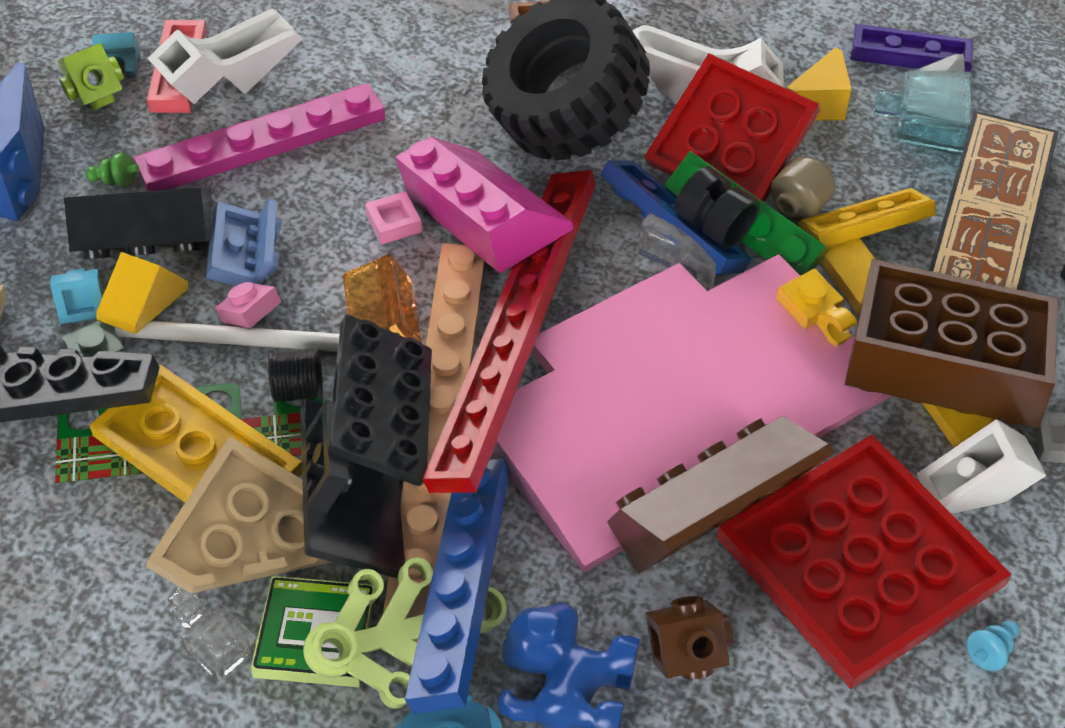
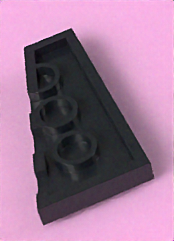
M0 346V423L150 403L160 367L153 354L99 351L93 357L80 356L77 350L60 349L57 355L41 354L36 347H20L16 353L5 352L2 346Z

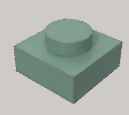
M96 321L62 336L65 348L77 350L80 356L93 357L99 351L125 352L110 325L101 321Z

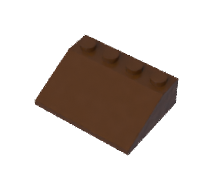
M871 259L844 385L860 388L866 392H878L908 399L915 403L931 404L953 409L964 414H975L1002 420L1013 425H1024L1039 429L1055 385L1058 298Z

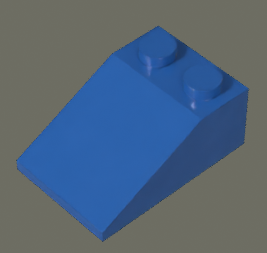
M20 62L15 64L0 83V217L19 221L28 207L35 203L40 192L44 124L26 65Z

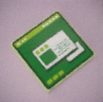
M272 576L251 665L253 678L360 688L361 680L349 673L336 678H326L316 674L307 665L303 653L304 642L312 629L325 622H335L349 597V583ZM358 583V588L362 593L366 595L374 594L373 585ZM374 603L367 605L354 632L370 628ZM331 643L322 644V653L326 658L337 659L339 657V651L335 645Z

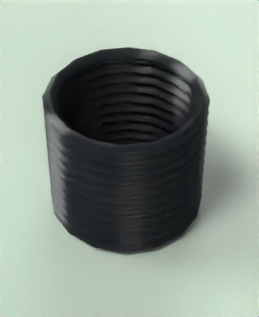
M308 348L307 350L299 349L298 351L296 349L294 351L286 350L285 352L283 350L281 352L271 351L268 358V376L271 397L274 402L298 401L299 399L302 401L303 399L311 400L312 398L314 400L316 398L321 399L323 394V377L319 350L316 348L310 350Z

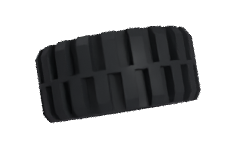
M550 0L544 4L538 2L530 6V11L521 17L519 14L510 21L512 26L506 32L501 31L496 38V47L489 50L486 57V65L488 67L483 68L482 75L483 99L489 107V112L526 153H532L535 157L541 159H551L553 157L555 160H570L571 155L574 154L578 157H583L591 154V149L598 145L603 148L611 143V137L618 131L623 133L630 125L629 118L632 114H638L643 104L641 96H646L649 86V59L645 55L644 47L619 10L613 4L607 3L606 0ZM585 62L580 71L569 82L553 91L546 92L551 83L562 72L576 64Z

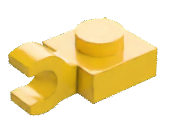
M815 268L779 287L776 299L804 330L816 324L828 341L835 347L851 339L852 335L847 329L856 325V318L848 309L842 307L844 298Z

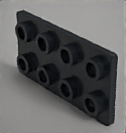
M348 314L344 316L340 326L327 451L330 454L383 473V478L399 484L405 481L421 486L424 483L422 478L427 469L431 348L423 345L416 339L406 338L383 329L371 321L361 320Z
M305 399L300 407L305 554L310 557L362 570L372 569L379 574L398 578L399 570L405 564L398 483L383 478V473L330 454L327 451L332 401L325 400L324 403Z

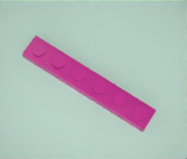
M366 83L172 145L133 156L135 164L139 165L140 171L138 174L147 191L169 190L385 120V109L370 84Z

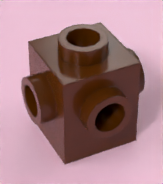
M699 596L681 597L673 600L669 608L646 612L653 663L667 679L682 676L686 679L705 678L712 675L715 668L730 665L727 647L733 646L734 643L730 620L726 614H722L708 600H703Z

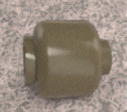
M800 156L792 159L771 183L770 192L777 210L782 215L801 221V219L816 216L834 196L836 186L832 171L825 162L818 158Z

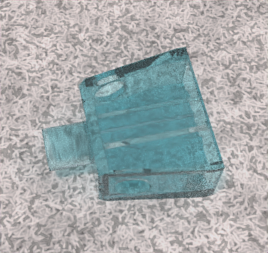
M908 71L904 73L900 92L876 91L873 114L896 117L895 137L899 141L961 156L970 127L971 72Z

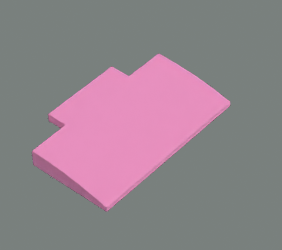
M779 254L708 291L681 263H678L537 335L531 354L548 374L516 390L491 456L493 459L504 458L510 471L509 479L584 573L624 550L607 521L620 510L616 502L633 490L642 487L646 494L661 486L657 481V478L682 463L686 470L698 465L701 462L697 456L720 441H723L726 447L733 445L740 440L737 433L760 418L767 425L783 416L820 438L891 397V395L866 392L860 388L844 385L854 340L853 335L850 340L835 347L828 341L816 324L804 330L776 299L780 286L800 276Z

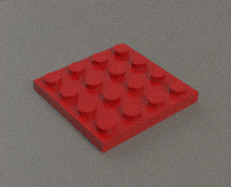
M872 434L718 526L716 536L850 689L1005 587L1012 575Z

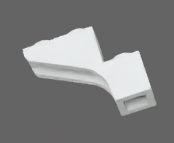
M269 9L210 38H190L177 29L148 59L176 90L195 104L223 76L246 94L303 38L275 9Z
M643 25L633 30L646 51L645 55L649 59V77L654 81L659 93L664 97H669L675 105L680 100L708 53L784 87L783 63L762 38L742 47L721 50L706 47L649 25Z

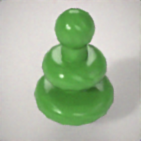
M118 152L113 156V159H104L100 163L99 168L96 166L87 168L85 174L91 182H96L101 178L106 185L113 186L117 184L121 188H129L134 183L135 174L140 171L138 164L133 163L128 154Z

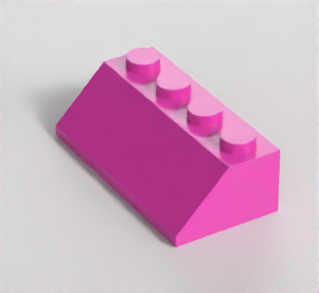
M431 136L414 143L410 149L395 157L409 198L500 274L574 229L570 220L474 149Z

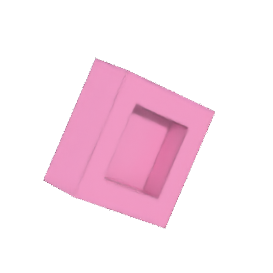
M406 191L365 203L366 216L381 245L422 233V221Z
M245 282L232 288L228 293V297L216 306L215 310L222 323L250 329L282 301L275 287Z

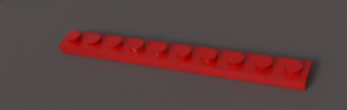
M592 170L551 175L541 199L570 220L574 229L512 266L422 478L429 493L477 492L595 189L596 182Z

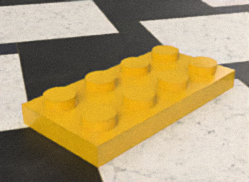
M161 364L159 365L160 369L150 403L108 408L89 425L93 437L184 503L229 436L297 477L302 475V461Z

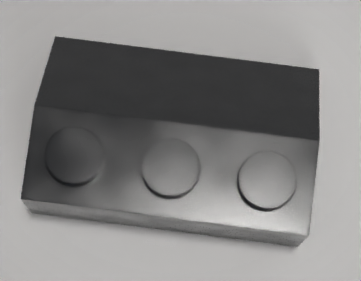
M211 187L64 197L69 252L83 251V259L111 257L110 249L128 247V254L132 256L156 254L155 245L173 244V252L199 251L200 242L210 240Z

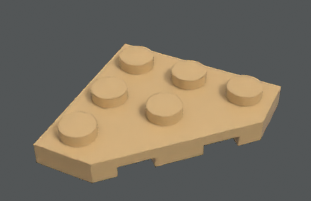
M229 436L148 558L145 567L189 593H196L331 562L307 556L304 552L302 479Z

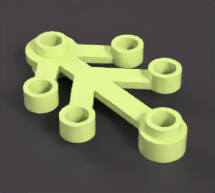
M414 557L406 561L398 573L399 585L377 625L354 632L367 605L374 603L384 589V581L378 572L372 569H363L357 572L349 583V597L335 622L319 624L312 629L304 642V658L311 670L326 678H336L349 673L378 690L380 699L386 706L393 709L404 707L407 704L405 697H394L389 690L390 682H399L403 685L406 692L410 675L401 671L391 673L363 654L382 649L412 667L417 643L414 640L419 638L424 614L405 618L419 592H422L432 581L433 569L430 563L420 557ZM408 569H418L423 575V582L417 583L412 581L408 576ZM358 581H369L374 587V594L366 595L362 593L358 588ZM490 586L488 587L484 608L487 613V620L482 621L480 633L492 631L503 621L507 612V605L503 595ZM331 643L335 645L339 651V657L337 659L326 658L322 653V644Z

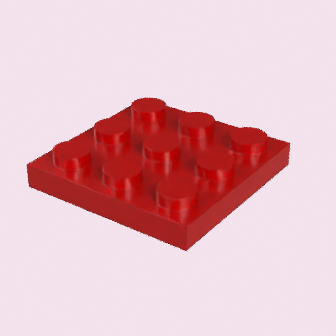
M708 53L648 149L644 159L648 165L672 175L689 151H691L765 203L771 193L772 181L793 157L819 114L820 106L815 101Z

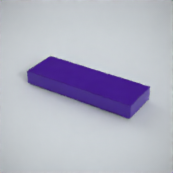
M855 24L850 60L919 69L952 55L963 54L965 75L969 76L973 64V40Z

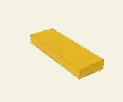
M908 188L814 217L801 219V221H798V227L826 247H831L935 216L936 201L913 188Z

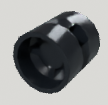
M710 166L698 170L688 179L677 196L674 208L679 216L695 228L703 227V233L723 249H729L736 245L751 229L760 211V203L739 187L731 189V182Z

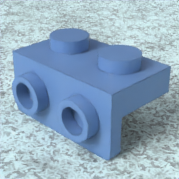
M268 198L261 213L217 202L212 212L206 269L207 279L237 286L245 282L262 285L266 276L273 277L280 256L279 251L274 250V244L279 237L282 220L276 217V200Z

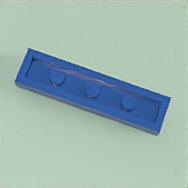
M607 161L600 175L613 185V192L641 209V215L647 221L660 225L671 234L670 239L674 244L694 253L701 259L700 265L705 270L718 276L743 273L752 258L736 245L729 249H723L703 233V227L695 228L679 216L674 208L677 196L636 162Z

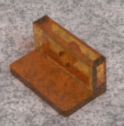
M391 253L348 271L343 275L348 315L361 320L371 321L383 329L406 338L416 339L422 343L411 278Z

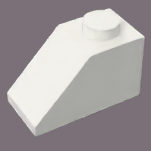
M997 419L917 473L921 484L951 514L1007 502L1047 476L1026 437Z

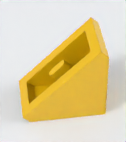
M836 47L786 88L819 103L820 112L814 121L845 120L852 89L843 52Z
M121 252L96 311V318L103 323L137 334L189 289L188 281L160 265Z

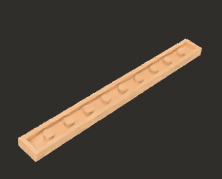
M442 243L426 346L432 350L427 466L473 360L486 262L469 247L462 244ZM404 481L400 509L405 563L411 558L420 557L430 563L434 572L451 493H429L424 483L421 486H416ZM408 569V576L412 581L417 583L423 582V575L418 569ZM390 576L388 578L383 612L399 585L398 578ZM431 582L422 592H419L405 619L424 614Z

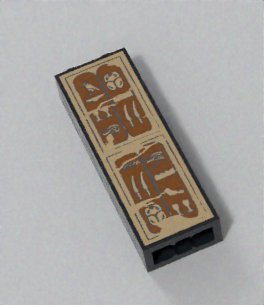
M974 111L928 271L1022 290L1059 131Z

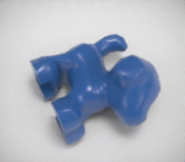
M559 601L547 607L522 610L510 624L507 639L503 642L502 658L505 665L512 669H518L524 673L545 675V685L535 700H519L509 689L501 691L497 701L500 713L514 721L537 722L544 728H620L624 703L608 700L601 702L594 709L590 702L600 687L612 686L630 690L640 639L625 635L614 637L609 649L595 651L579 646L576 643L578 614L568 603Z

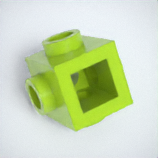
M102 43L57 61L64 74V77L59 78V81L69 101L76 100L79 107L90 104L92 110L116 101L112 93L122 90L119 81L123 80L124 76L115 57L108 58ZM88 72L95 76V85L89 83L87 79Z

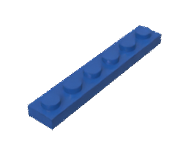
M504 458L488 461L477 492L451 493L405 696V701L413 714L466 707L510 475Z

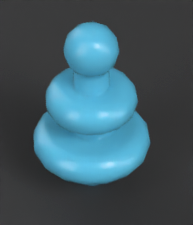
M1007 620L1002 622L1000 626L990 625L984 630L972 632L967 638L966 648L973 663L987 671L995 672L1003 669L1008 662V655L1013 651V639L1019 635L1020 629L1018 624Z

